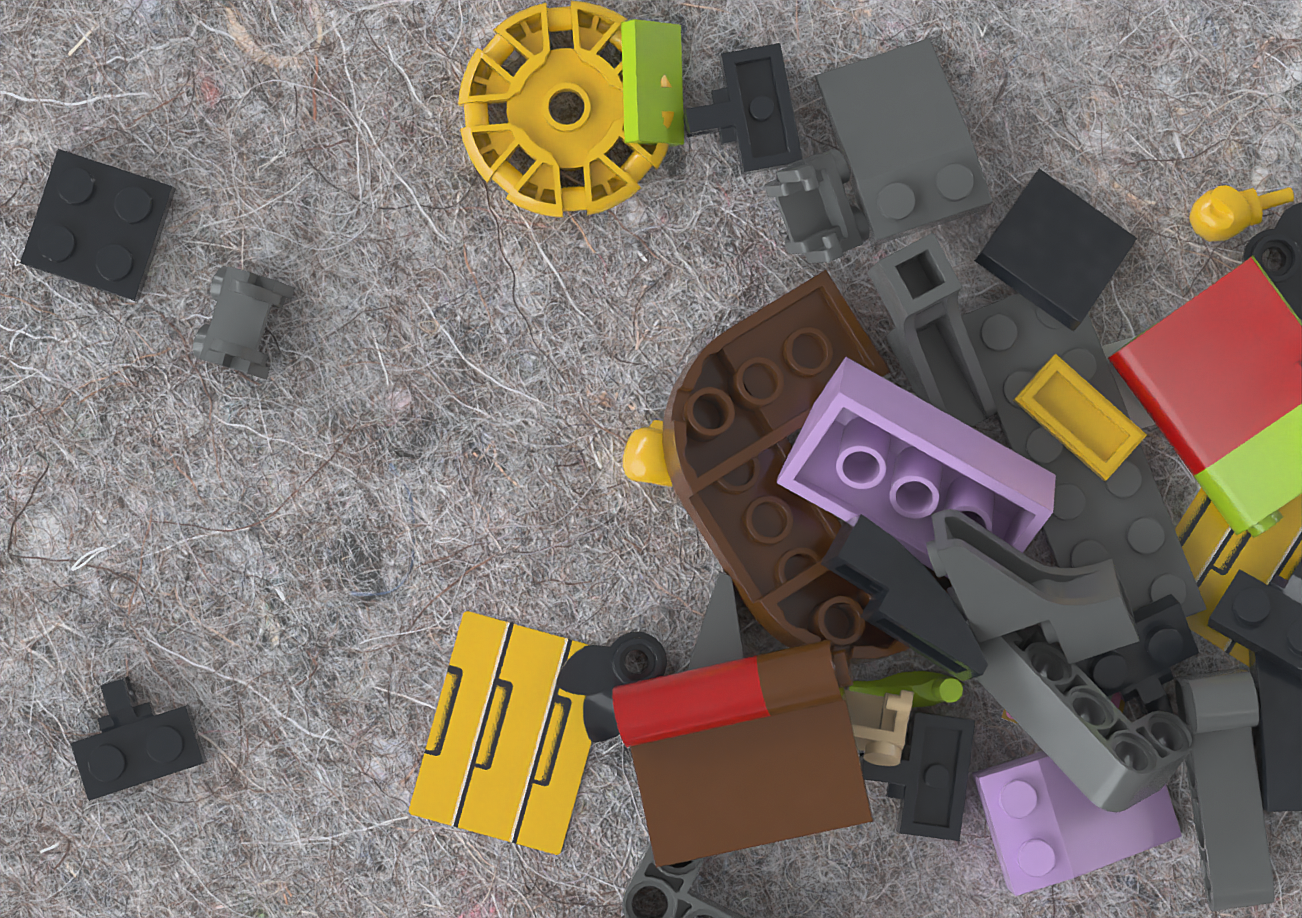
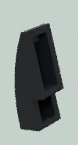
M860 514L844 522L823 558L821 565L872 596L860 617L961 681L982 676L988 663L972 630L950 596L927 568L893 536L864 515Z
M1249 650L1250 673L1256 688L1259 708V722L1257 726H1252L1253 745L1257 746L1258 780L1262 807L1267 812L1302 811V679Z

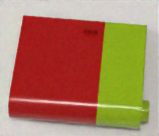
M1251 256L1164 319L1155 323L1110 355L1108 359L1234 533L1238 535L1248 530L1251 536L1255 538L1283 518L1278 510L1279 508L1302 494V322L1255 257Z

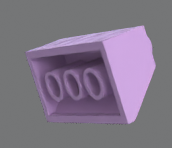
M845 357L815 401L784 463L777 483L844 521H848L860 514L864 515L893 536L922 564L933 569L926 542L935 539L931 514L946 509L958 510L1023 553L1053 513L1056 475Z

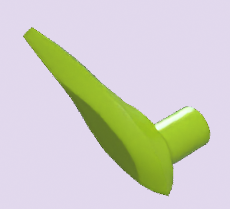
M912 671L897 673L880 680L853 681V685L849 686V691L884 697L885 693L899 695L901 690L912 691L914 694L911 708L933 706L942 702H956L961 698L965 684L951 676L940 673Z

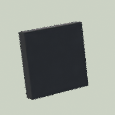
M1039 168L974 261L1074 332L1082 323L1137 238Z

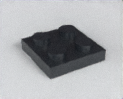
M58 149L20 263L139 302L176 188Z

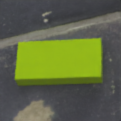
M639 19L621 22L625 143L654 146L657 143L670 144L669 147L684 145L681 25ZM664 75L667 77L672 88L661 87V79ZM662 111L674 112L673 120L668 129L663 124L664 117H662Z

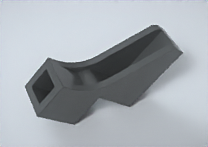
M934 233L879 260L867 273L896 325L885 337L917 397L970 427L996 415L998 412L960 314L958 293L963 287Z
M946 509L931 514L935 539L926 542L931 564L938 578L948 575L952 584L951 587L947 588L948 595L965 621H969L979 643L1041 623L1048 643L1052 644L1059 641L1068 663L1071 664L1139 641L1131 602L1113 559L1084 567H1051L1029 558L958 510Z

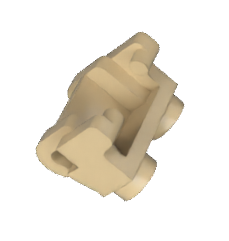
M845 690L857 748L864 751V759L880 766H896L900 764L914 692L901 690L899 695L885 693L884 697Z

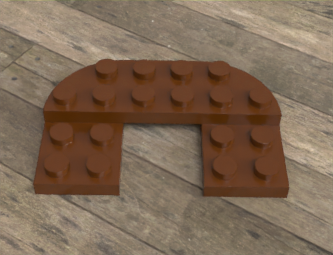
M824 270L721 333L689 361L676 380L668 398L663 421L662 443L667 471L680 501L725 573L731 576L733 586L743 602L762 627L789 648L830 639L835 651L846 649L850 664H859L880 660L910 648L860 617L872 596L821 565L823 558L842 527L837 517L777 483L778 476L792 449L787 436L803 427L815 401L845 357L881 377L890 373L827 270ZM925 566L948 594L947 588L952 586L950 579L945 576L938 578L933 569Z

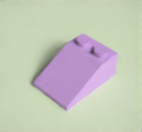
M1044 751L972 772L1006 886L1015 896L1076 878L1182 836L1166 784L1155 794L1125 811L1116 813L1101 809L1091 802Z

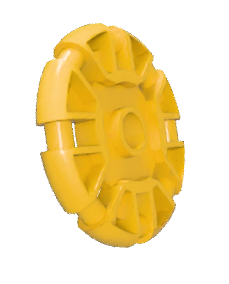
M571 0V6L547 8L546 2L521 10L505 19L493 29L496 35L483 50L479 48L475 50L464 72L459 91L458 106L464 107L466 126L461 128L460 132L469 158L478 173L487 183L493 180L508 193L506 197L508 201L523 209L545 216L563 218V212L587 210L588 216L606 211L629 199L641 189L638 183L651 168L655 170L659 168L670 144L657 143L654 146L625 143L622 61L614 69L606 60L599 56L600 52L610 43L622 53L621 22L628 21L626 17L603 6L588 2ZM573 30L574 48L550 50L549 32ZM515 50L526 58L527 61L513 77L501 65ZM664 75L661 78V87L672 88L667 77ZM572 92L583 100L585 105L584 113L577 122L565 125L556 122L551 117L549 106L552 99L559 93ZM507 102L508 123L490 125L488 105ZM662 111V117H664L663 124L668 129L672 123L674 112ZM619 139L634 151L620 168L606 156L615 147ZM519 147L535 160L534 164L524 175L508 162ZM560 169L565 171L584 169L585 186L561 188Z

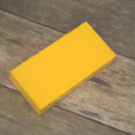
M1057 354L1051 356L1013 399L1015 403L1103 481L1108 480L1147 436L1146 433Z

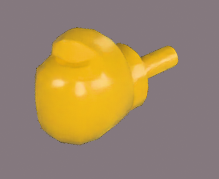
M1217 186L1215 189L1205 192L1193 203L1189 221L1194 232L1206 241H1226L1238 235L1249 226L1260 224L1263 217L1262 210L1293 202L1294 193L1291 187L1258 196L1253 187L1237 191L1231 186Z
M654 420L649 427H641L633 431L629 436L623 454V469L625 475L630 480L672 487L664 459L662 443L663 421Z

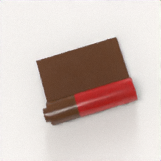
M828 639L613 687L612 699L615 718L624 745L631 749L656 868L874 821L844 687L853 685V675L846 649L835 651L832 641Z

